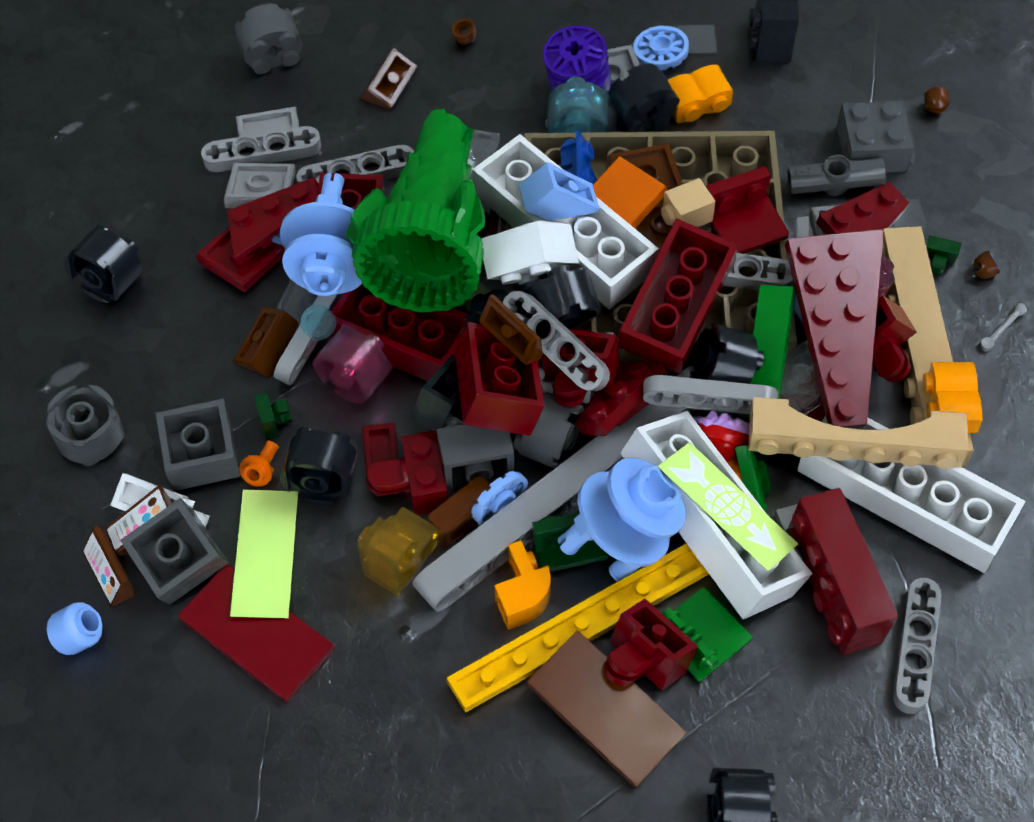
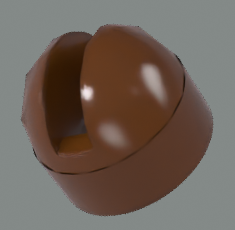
M463 18L456 21L452 26L453 36L459 44L466 45L475 40L477 30L472 20ZM467 29L468 33L463 35L462 30Z
M934 87L924 93L927 110L938 114L947 109L950 100L949 92L946 88Z
M989 251L975 258L972 268L973 270H978L976 276L987 279L1000 273Z

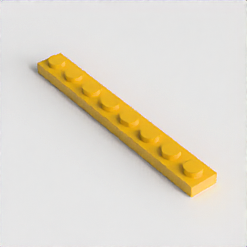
M686 543L664 555L656 563L639 569L447 677V683L466 713L533 675L577 630L591 642L614 629L621 613L643 599H646L654 606L704 578L709 573Z

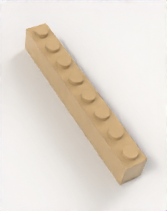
M921 226L884 229L881 256L882 268L880 271L881 286L887 289L888 295L886 298L903 308L917 332L901 344L911 364V370L904 380V394L906 398H910L912 405L910 409L911 425L927 419V404L931 401L929 393H924L923 391L924 373L929 372L932 362H953ZM968 433L969 451L961 467L967 466L974 451L970 433Z

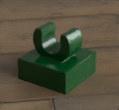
M929 235L926 249L928 257L932 258L930 265L932 273L942 275L946 262L954 264L962 243Z
M268 393L254 396L266 441L278 438L279 433L276 424L285 425L293 421L287 399L276 401L271 405Z

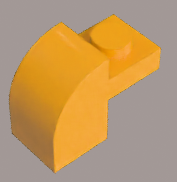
M521 540L508 545V561L515 578L494 585L495 601L508 630L537 619L545 611L550 599L551 575L549 567L545 566L538 569L533 552H526Z

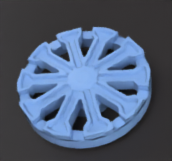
M656 26L641 32L634 41L633 49L641 65L654 64L662 71L667 70L668 67L674 68L680 65L682 60L687 58L689 41L685 33L675 27Z
M510 471L504 475L503 479L501 477L490 484L491 489L489 491L484 490L477 499L479 503L474 504L471 510L473 514L471 517L481 526L526 491L527 479L518 471Z

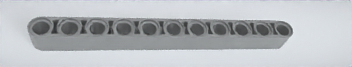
M691 365L685 368L675 377L690 378V371L696 373V366ZM649 404L621 426H615L606 436L595 437L424 568L414 579L413 587L436 612L443 611L508 561L509 544L520 540L524 547L533 541L532 522L539 521L547 516L558 517L567 515L576 508L582 484L595 473L609 472L617 462L624 459L620 453L636 428L684 411H688L691 416H694L701 409Z

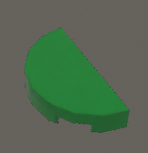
M748 445L735 447L742 482L765 511L768 504L764 503L765 494L770 493V481L766 465L763 460L757 461L753 454L754 451H748Z

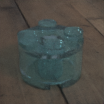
M571 77L567 80V83L556 87L548 97L547 128L549 133H576V130H579L580 133L608 132V92L593 83L585 82L581 77Z

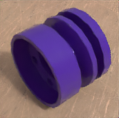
M573 25L555 32L545 43L543 58L551 94L560 104L569 108L592 106L602 100L610 89L612 79L607 47L604 38L597 30L587 26Z

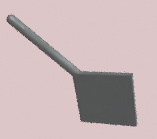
M714 24L677 25V29L685 33L688 38V55H717Z

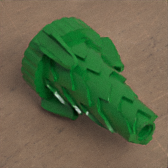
M445 109L433 110L426 118L414 152H409L405 166L388 199L380 189H372L371 193L364 197L352 213L350 218L351 224L346 231V238L354 245L351 257L354 258L353 267L356 268L355 273L362 281V285L369 289L371 294L381 298L384 302L404 310H413L414 312L447 311L455 306L459 307L464 304L466 300L473 296L474 291L477 290L483 264V242L477 233L485 226V215L480 198L476 193L474 179H469L472 166L467 163L474 128H469L466 124H463L455 115L446 113Z

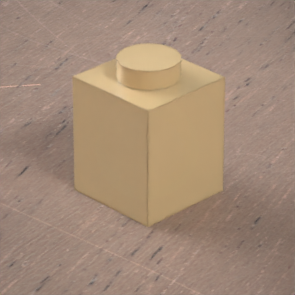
M697 178L665 191L661 214L667 225L673 226L677 218L693 226L700 227L713 221L716 201L701 179Z

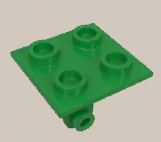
M704 586L674 611L669 607L662 612L666 618L698 645L687 670L699 683L753 639L747 630Z

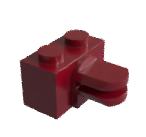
M883 295L878 298L872 367H874L879 377L891 383H896L904 380L911 370L910 361L903 351L901 344L917 332L903 308Z
M550 327V329H549V331H548V334H547L546 338L549 336V334H550V332H551V327ZM569 329L606 364L610 377L604 388H611L620 365L617 335ZM570 342L562 345L560 349L561 359L568 362L575 355V347ZM543 353L542 362L545 379L554 381L552 388L555 401L564 407L580 405L585 398L587 390L575 384ZM582 363L577 366L578 368H583L588 373L589 378L587 381L596 382L595 371L597 368H587Z
M428 431L401 436L404 458L370 464L367 473L369 487L376 496L405 492L406 498L411 497L414 516L431 513L448 500L436 432Z
M643 599L621 613L610 640L615 649L609 652L604 672L610 681L620 686L629 685L642 675H646L656 686L663 690L686 674L698 645L650 602Z

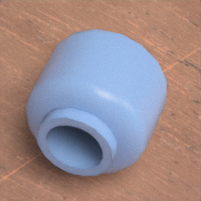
M83 602L72 603L51 615L47 622V636L51 645L58 652L65 655H75L90 648L99 641L102 635L101 617L88 604Z

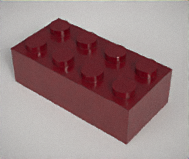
M676 218L620 329L618 347L651 362L662 363L665 368L680 374L730 272L736 257L738 244Z
M361 284L356 289L343 293L328 316L327 323L331 341L428 381L452 354L455 355V350L460 341L461 332L464 329L468 314L454 308L437 312L404 310L384 302L381 298H377L371 294L369 289H366Z
M841 488L800 498L786 533L798 543L794 549L798 548L802 561L812 572V575L807 580H810L814 590L813 598L816 608L820 613H824L828 622L827 631L831 642L834 645H838L842 655L882 644L899 616Z

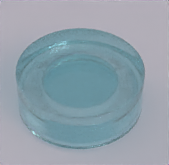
M313 305L303 312L300 324L304 333L310 338L323 340L334 332L336 319L327 307Z

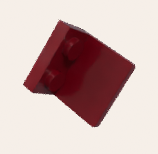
M766 166L706 185L707 190L716 201L713 221L710 223L717 236L738 244L737 253L745 254L786 240L789 237L788 229L767 196L771 174Z

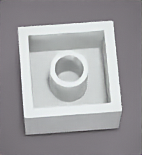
M534 221L482 238V248L484 249L483 261L487 279L501 280L503 285L519 282V285H523L528 281L539 279L538 276L546 273L550 277L549 272L556 267L579 264L571 224Z

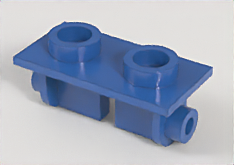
M576 130V140H565L560 148L561 167L563 170L593 185L595 183V175L591 167V160L594 159V150L589 140L585 141L580 131Z

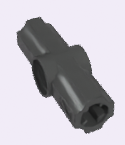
M833 155L828 157L824 163L788 166L787 168L788 188L791 194L824 191L828 195L839 196L843 195L848 188L885 185L886 181L884 158L882 159L881 157L849 160L842 155Z

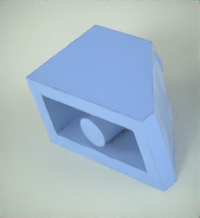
M548 162L519 184L523 198L522 204L526 211L548 221L592 214L600 210L592 183Z

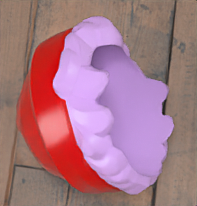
M711 411L706 417L701 415L692 417L727 463L737 458L735 447L749 446L748 422L739 418L732 419L727 413H722L718 417L715 411Z

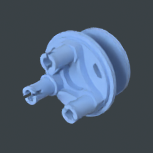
M331 173L325 174L322 191L317 196L316 202L303 204L291 210L284 217L280 228V239L285 248L282 263L286 274L297 285L319 296L347 293L362 284V281L355 273L356 268L353 267L354 258L351 255L354 245L346 238L347 228L351 224L350 218L355 209L342 205L341 192L345 180L338 173L334 174L333 181H331Z
M637 458L622 459L609 472L595 473L582 484L578 494L580 514L574 519L575 524L558 538V543L562 544L560 548L564 553L574 555L588 540H594L607 554L617 559L609 566V573L613 579L620 581L640 567L656 563L666 554L670 537L675 535L685 522V506L681 493L657 465H652L647 461Z

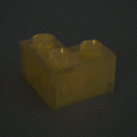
M404 507L395 516L391 515L386 521L379 517L372 527L367 526L358 538L357 543L363 574L399 596L438 545L437 527Z

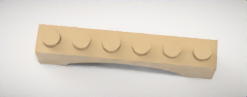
M753 397L749 415L748 451H757L764 455L782 453L794 454L800 458L821 456L837 461L859 459L869 463H881L884 461L897 462L905 466L923 464L935 465L942 469L961 467L969 451L967 413L931 411L927 419L909 426L885 430H860L834 426L810 418L790 407L789 400Z

